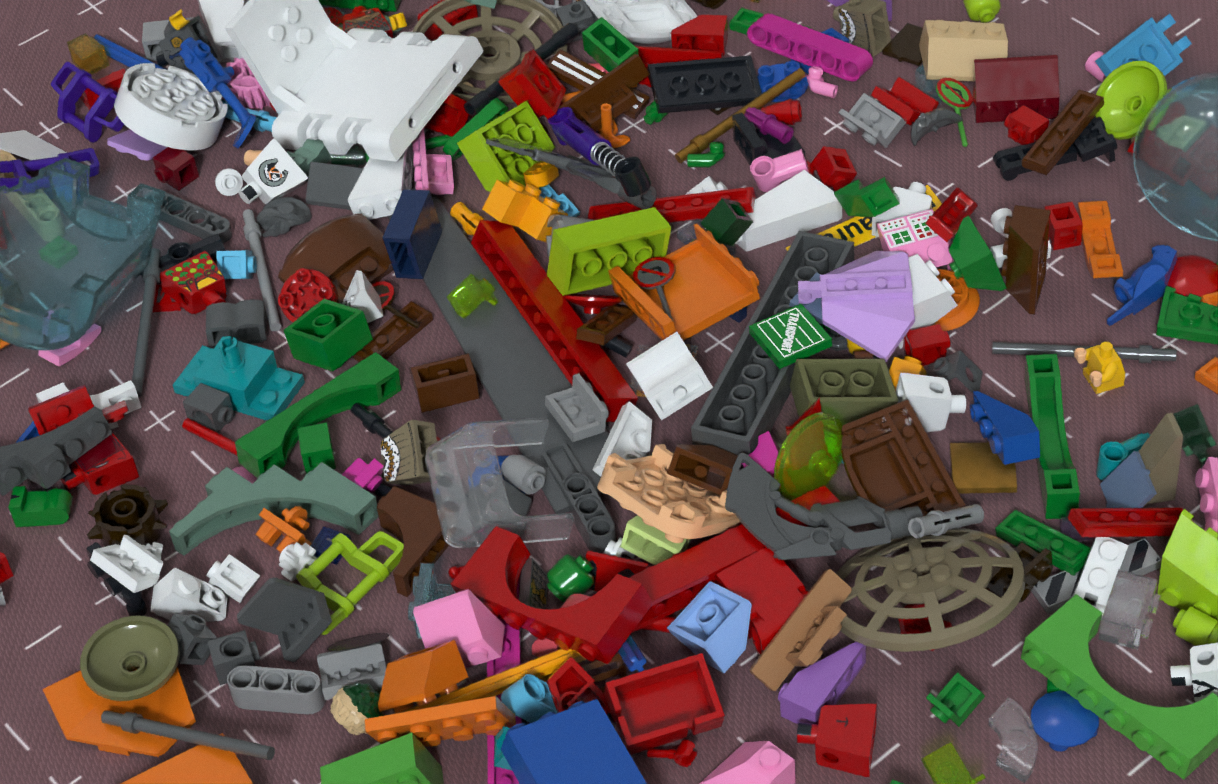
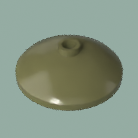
M128 616L114 620L97 630L85 644L80 658L82 676L87 686L103 698L115 701H130L145 697L161 688L175 672L180 656L178 641L173 631L165 623L152 617Z

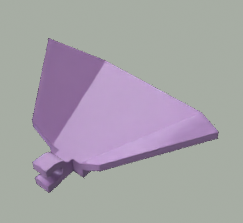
M874 251L831 272L820 275V281H798L799 304H809L814 302L816 298H821L823 324L876 357L885 359V362H887L915 322L908 254L903 251Z

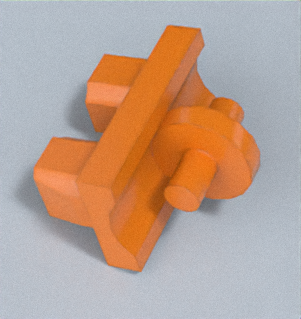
M295 506L291 510L285 508L281 513L285 518L284 521L266 508H263L259 513L264 522L255 535L270 547L273 546L281 534L285 536L276 547L279 553L288 545L295 544L296 542L300 545L306 542L312 548L315 547L299 531L300 529L306 531L310 525L306 521L307 511L300 506Z

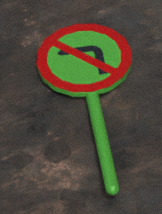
M942 78L937 82L936 92L947 105L953 107L955 113L961 116L960 109L969 108L973 102L969 89L961 82L952 78ZM963 121L957 124L962 145L967 147L968 142Z

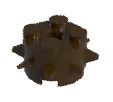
M121 485V490L119 491L113 490L110 492V495H107V492L103 493L95 502L94 509L88 512L89 515L95 518L96 525L87 533L88 539H101L104 547L114 544L120 545L123 535H128L141 545L146 546L148 543L152 545L153 542L160 538L162 529L167 528V524L160 520L159 514L165 509L168 502L166 499L154 500L146 487Z

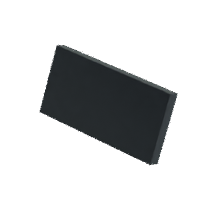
M751 55L648 64L647 67L658 114L745 106L762 94Z

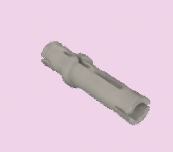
M978 504L944 512L934 510L926 516L912 518L909 521L908 530L914 538H921L926 535L940 536L948 530L981 523L984 519V511ZM950 519V522L944 523L943 520Z

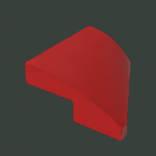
M572 657L567 658L547 680L557 713L567 710L571 705L579 701L587 703L598 699L605 713L608 714L610 710L604 693L593 683L595 680Z

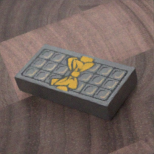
M533 558L526 561L521 571L519 601L533 608L546 609L548 592L547 574Z

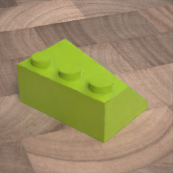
M527 101L457 143L481 184L488 192H491L496 180L508 183L512 179L525 186L523 173L539 161L531 159L530 156H522L519 153L486 144L487 139H511L549 151H553L555 148Z
M1184 509L1162 555L1157 598L1169 606L1184 609L1185 611L1192 606L1218 620V533L1210 527L1207 531L1191 521L1194 515Z

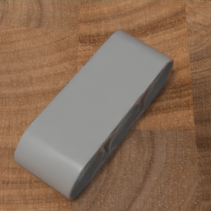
M238 666L232 669L227 676V683L233 702L238 708L308 715L319 712L325 705L320 678L312 671Z

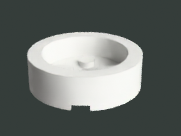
M143 63L127 69L115 99L114 109L119 119L129 129L151 142L179 150H201L212 146L216 142L228 109L227 104H223L221 101L222 95L219 91L210 93L195 74L173 66H169L168 70L155 68L154 63Z

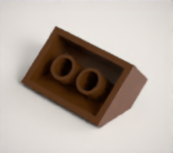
M1015 205L1012 217L1007 216L1004 225V234H1009V236L1005 238L1003 255H1006L1007 259H1004L1002 276L1006 277V290L1029 314L1035 315L1046 277L1051 210Z

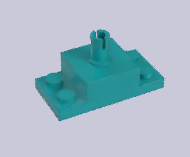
M223 336L214 349L202 345L173 383V389L176 394L188 397L200 383H203L229 394L233 411L269 420L289 406L305 381L303 374L278 368L274 351L237 341L235 337L232 339L231 336Z

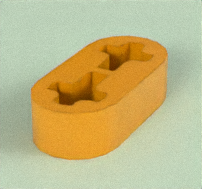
M543 161L532 165L523 173L525 186L529 184L539 188L550 184L559 176L558 168Z

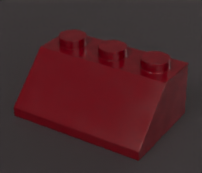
M1057 55L974 60L973 108L976 123L1003 122L1010 113L1015 112L1023 105L1047 119H1055L1058 116L1060 94Z

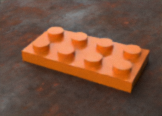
M496 696L368 718L365 719V732L380 744L413 733L423 746L432 747L440 745L441 740L467 741L473 739V735L481 733L497 735L503 726L511 728L516 725V717Z

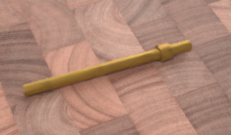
M801 68L797 69L732 115L745 114L748 107H754L759 110L805 78V72ZM732 115L704 135L699 134L691 139L688 146L675 154L676 160L682 163L687 160L688 154H700L709 147L708 144L733 128Z

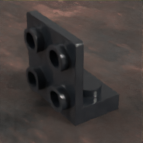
M743 113L732 115L734 142L749 165L760 156H768L773 159L802 149L805 156V151L794 135L788 143L784 144L769 134H762L760 129H756L753 122H749Z

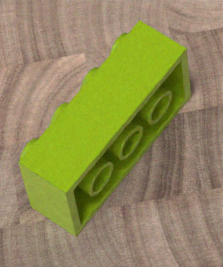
M653 207L553 229L547 277L562 296L612 285L608 270L619 266L629 276L633 274L635 268L641 262L653 257L666 256L671 226L658 210Z

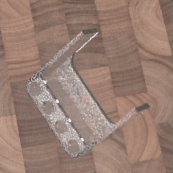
M547 417L467 423L428 447L425 454V462L442 535L446 543L455 548L480 547L495 526L519 535L524 543L567 540L569 538L575 520L573 513L522 516L511 509L495 450L497 447L543 444L549 425Z

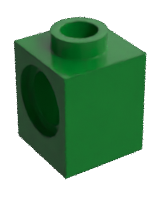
M327 422L297 428L306 474L314 470L321 462L332 469H336Z

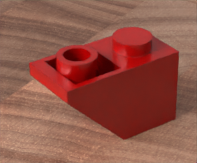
M699 15L671 31L672 48L723 51V56H725L728 40L727 15Z

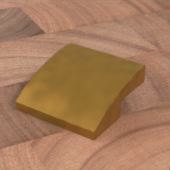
M989 442L950 443L951 479L959 494L1017 493L1015 463L1004 465L999 456L992 453Z

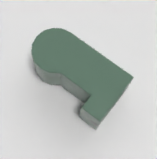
M307 139L303 146L294 153L287 151L288 155L307 177H309L310 162L327 164L333 154L329 153L323 141L319 139Z

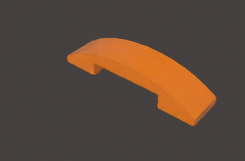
M1107 201L1078 202V213L1083 223V250L1091 277H1123L1120 256L1116 254L1110 228L1111 216Z

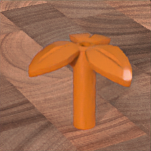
M607 103L602 104V128L598 130L599 134L611 143L612 148L626 145L631 141L630 137L625 135L615 136L618 128L615 120H612V106Z

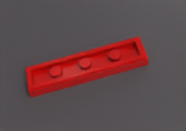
M956 187L925 224L943 240L948 242L958 231L963 218L968 215L970 216L978 207V204L960 188Z
M1075 508L1070 510L1068 520L1081 537L1171 536L1183 508Z

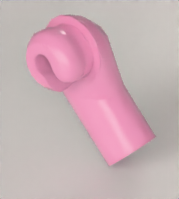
M817 66L810 67L808 70L809 74L806 75L810 90L816 94L835 98L838 92V85L824 81L822 68Z

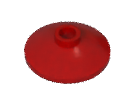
M564 295V298L569 302L584 307V313L599 314L601 308L610 307L622 302V297Z

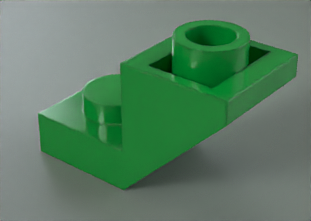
M885 177L866 187L858 179L834 192L835 197L848 216L876 217L900 204L899 197Z

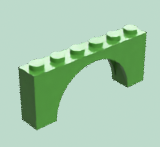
M1075 594L1025 637L1021 659L1030 668L1037 670L1052 681L1057 688L1064 690L1074 699L1078 700L1085 709L1091 710L1103 719L1109 727L1119 731L1131 740L1137 748L1147 752L1159 761L1168 771L1174 772L1185 780L1218 748V696L1212 692L1204 699L1186 706L1157 707L1132 700L1113 689L1097 672L1089 653L1088 644L1098 632L1103 613Z

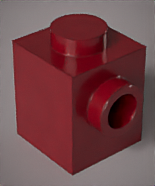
M167 147L153 157L154 172L158 180L162 183H167L178 191L199 177L194 156L184 150Z

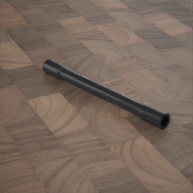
M567 23L554 33L548 41L535 50L536 53L544 61L556 50L564 47L578 36L577 27L572 23ZM499 79L464 104L465 111L470 116L474 117L487 104L505 91L498 83Z

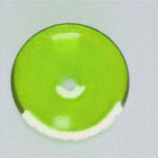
M825 412L815 413L803 419L789 433L780 448L774 468V479L781 484L778 490L781 495L789 500H794L806 492L813 491L823 485L827 486L833 479L843 460L841 454L842 423L838 418Z

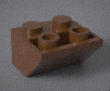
M469 353L409 368L421 413L480 399L476 374Z

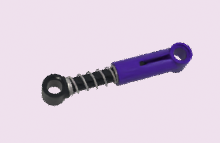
M560 108L554 116L548 119V123L561 145L570 146L592 164L600 165L607 172L611 173L621 184L627 196H639L650 188L651 180L638 157L625 158L618 151H615L608 140L579 120L571 108Z

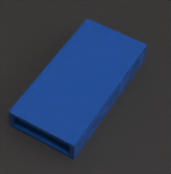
M598 699L587 703L579 701L565 711L557 714L549 712L541 716L537 721L527 725L525 723L516 724L507 731L501 747L503 755L520 784H647Z

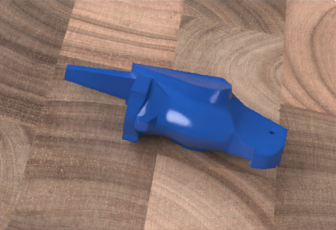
M1168 245L1153 247V258L1149 262L1138 267L1128 279L1120 278L1116 281L1114 285L1116 299L1122 302L1124 306L1107 319L1109 326L1131 313L1135 315L1164 296L1165 287L1168 285L1177 261V251Z

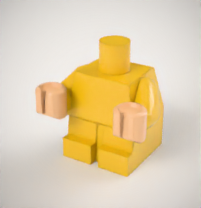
M1103 342L1101 345L1088 349L1076 348L1074 350V357L1078 363L1082 364L1088 361L1087 367L1083 368V375L1096 394L1124 386V367L1110 342Z

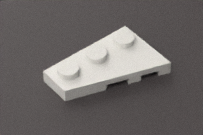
M630 401L622 406L593 467V471L600 477L609 455L616 453L625 460L646 457V454L650 452L652 419Z

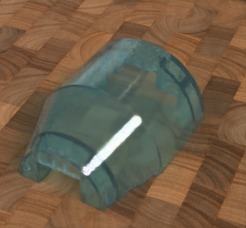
M67 158L39 169V175L29 179L23 176L19 178L18 185L11 188L5 185L1 186L0 339L22 348L44 351L64 348L79 340L145 270L151 255L166 191L140 183L127 196L126 207L90 195V166Z

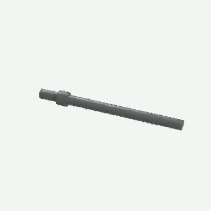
M157 248L149 250L148 265L145 266L143 273L145 287L132 375V383L136 388L138 397L142 396L156 285L160 282L161 269L159 268L161 251Z
M993 342L992 354H1057L1058 357H1074V350L1076 348L1088 349L1093 346ZM1139 345V348L1113 347L1120 359L1139 360V363H1151V360L1176 361V349L1152 348V345Z
M105 710L101 716L102 723L121 727L123 731L129 733L145 732L265 760H272L275 754V749L271 746L144 719L141 714L133 712L122 714Z

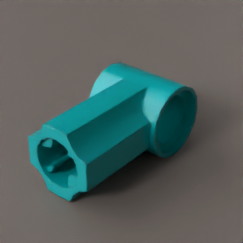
M1148 432L1145 434L1140 433L1121 443L1110 441L1101 445L1096 468L1097 477L1104 481L1133 451L1138 452L1150 434Z

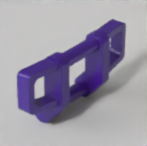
M66 62L51 82L53 89L60 95L58 99V119L64 123L71 124L81 131L90 142L98 141L102 135V125L115 132H119L125 124L118 116L112 122L104 120L114 107L118 93L111 88H105L92 79L91 74L86 70H80L70 62ZM71 72H76L72 80L63 90L62 85L65 82V80L68 78ZM86 88L97 94L99 98L86 114L85 121L75 115V103Z
M92 148L61 153L57 157L23 162L21 159L0 161V173L13 172L15 177L0 178V189L20 190L21 193L31 192L33 188L65 183L67 186L78 185L80 180L98 175L100 173V163ZM90 161L91 165L80 169L73 168L72 166L73 163ZM58 167L61 173L36 177H31L26 173Z

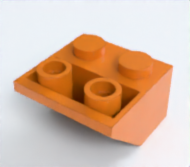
M455 640L408 653L388 663L378 701L379 711L393 708L395 713H399L413 707V702H416L418 707L436 701L435 694L439 693V696L457 690V683L469 676Z

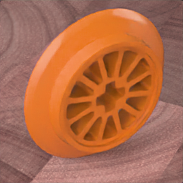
M937 269L940 273L937 276L939 281L945 278L954 289L955 293L951 296L958 306L933 325L940 324L942 331H949L963 326L974 317L979 308L980 297L977 289L968 288L962 277L956 279L952 271Z

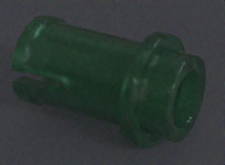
M355 146V149H350L345 156L330 155L331 164L355 165V167L359 168V165H364L365 163L364 149H359V146Z

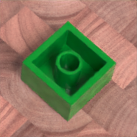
M327 299L321 300L283 330L294 359L332 372L340 368L344 362L373 340L362 310Z

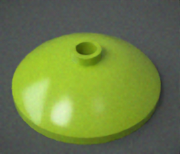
M1132 61L1119 66L1105 78L1096 95L1104 97V105L1095 116L1102 118L1106 132L1112 134L1117 140L1137 136L1142 128L1148 129L1155 122L1164 107L1167 97V83L1163 73L1155 65L1146 61Z

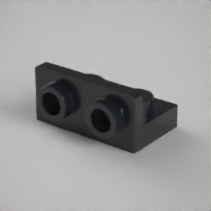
M1095 116L1073 142V146L1083 162L1104 154L1111 163L1115 161L1114 150L1117 149L1116 140L1112 134L1106 132L1102 118Z

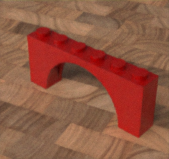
M495 526L451 582L454 591L458 593L469 589L497 618L504 620L516 630L523 628L540 640L546 638L554 641L563 650H575L589 661L596 659L609 664L653 604L643 584L616 574L599 592L575 605L559 609L530 607L518 600L517 585L522 568L531 554L519 535Z

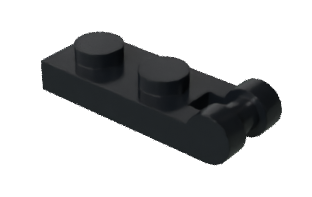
M1036 142L995 153L993 161L1000 168V173L1004 180L1011 181L1019 174L1032 171L1022 167V159ZM1073 144L1056 165L1077 161V151Z
M97 542L86 548L90 559L94 549L102 548ZM92 561L87 563L91 573L97 579L99 577L104 579V584L113 596L118 594L127 604L126 609L129 616H144L146 614L147 607L142 599L141 591L133 593Z

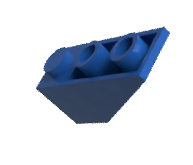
M974 391V404L970 405V415L972 421L979 424L982 437L989 440L992 453L997 454L1004 465L1040 458L1039 430L1030 416L979 391Z

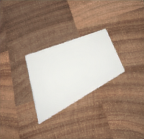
M25 130L0 133L1 150L29 160L57 157L58 154L67 153Z

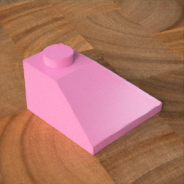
M770 741L744 742L699 784H796L795 759Z

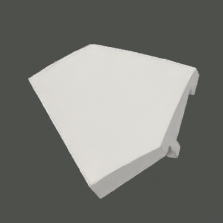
M123 535L120 545L114 544L94 549L90 561L133 593L157 584L163 566V561L161 560L163 544L153 542L152 545L148 543L145 546L137 543L128 535Z

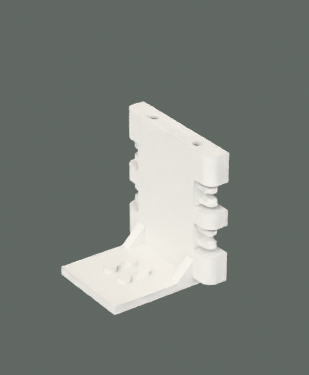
M248 0L225 27L230 38L278 113V117L272 125V136L283 149L297 150L303 146L307 139H319L323 141L330 154L345 156L350 148L358 143L363 145L370 159L396 162L418 137L421 130L484 52L478 39L474 36L443 34L437 40L430 41L420 32L404 31L395 38L388 37L385 31L378 29L352 28L345 33L331 23L319 0Z

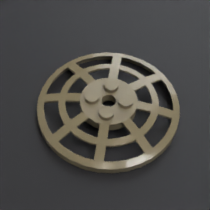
M444 0L430 8L420 18L413 32L424 34L433 23L444 34L462 35L461 31L482 26V31L468 36L476 37L484 52L456 86L460 90L477 94L485 89L471 87L463 83L473 78L485 81L486 88L521 62L524 55L529 52H520L517 42L523 36L532 43L535 50L542 45L537 35L531 30V27L538 19L545 22L553 33H556L563 27L559 19L549 9L535 0H497L496 4L513 6L530 14L522 23L508 18L492 17L491 8L480 5L481 17L468 19L451 26L442 16L459 8L476 4L464 0ZM492 25L507 27L515 31L508 35L504 32L492 30ZM567 44L564 47L556 50L551 55L556 54L560 49L567 52ZM486 54H493L494 56H493V57H485L484 55H486ZM454 91L451 92V94L465 101H468L472 97H474L470 95L460 94ZM509 95L497 97L504 104L514 103Z
M965 528L948 530L940 536L926 535L921 538L904 536L903 538L892 539L889 544L867 547L849 559L836 574L844 580L852 570L861 566L856 575L855 586L852 587V592L843 603L857 596L866 608L875 612V615L867 627L857 624L846 615L841 622L842 628L840 631L858 643L888 651H926L962 643L995 627L1018 605L1024 593L1026 582L1023 563L1017 552L1006 542L990 534ZM972 541L995 547L1009 558L990 557L981 546ZM923 542H948L942 547L922 548L921 545ZM908 546L909 548L908 552L897 555L894 558L883 557L902 547ZM964 546L972 550L978 557L959 558L953 552ZM872 566L885 567L882 576L865 581L866 575ZM993 566L1013 568L1012 581L1001 598L985 589L992 578ZM982 567L978 580L973 583L964 579L963 568ZM885 585V590L889 596L881 603L872 598L868 591ZM957 589L964 591L963 594L941 604L938 603L939 600L950 596ZM975 598L991 606L987 611L975 618L945 629L941 614L956 610ZM899 602L905 604H925V607L898 608L896 606ZM888 617L900 619L928 617L932 632L897 634L881 632L879 630Z

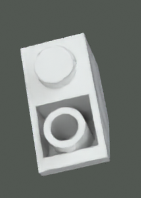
M173 568L153 586L150 611L168 620H171L174 614H196L206 622L222 621L226 618L228 595L205 581L177 568Z

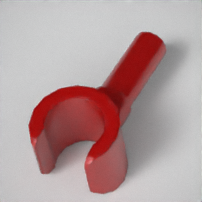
M682 740L677 750L648 749L647 756L650 758L674 759L680 766L688 767L693 763L698 753L693 751L695 744L692 741Z

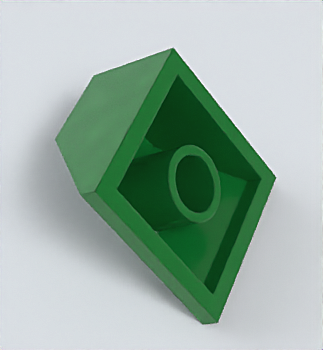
M969 215L963 218L949 249L953 260L949 266L955 278L959 279L962 277L968 288L995 291L1007 289L992 252Z

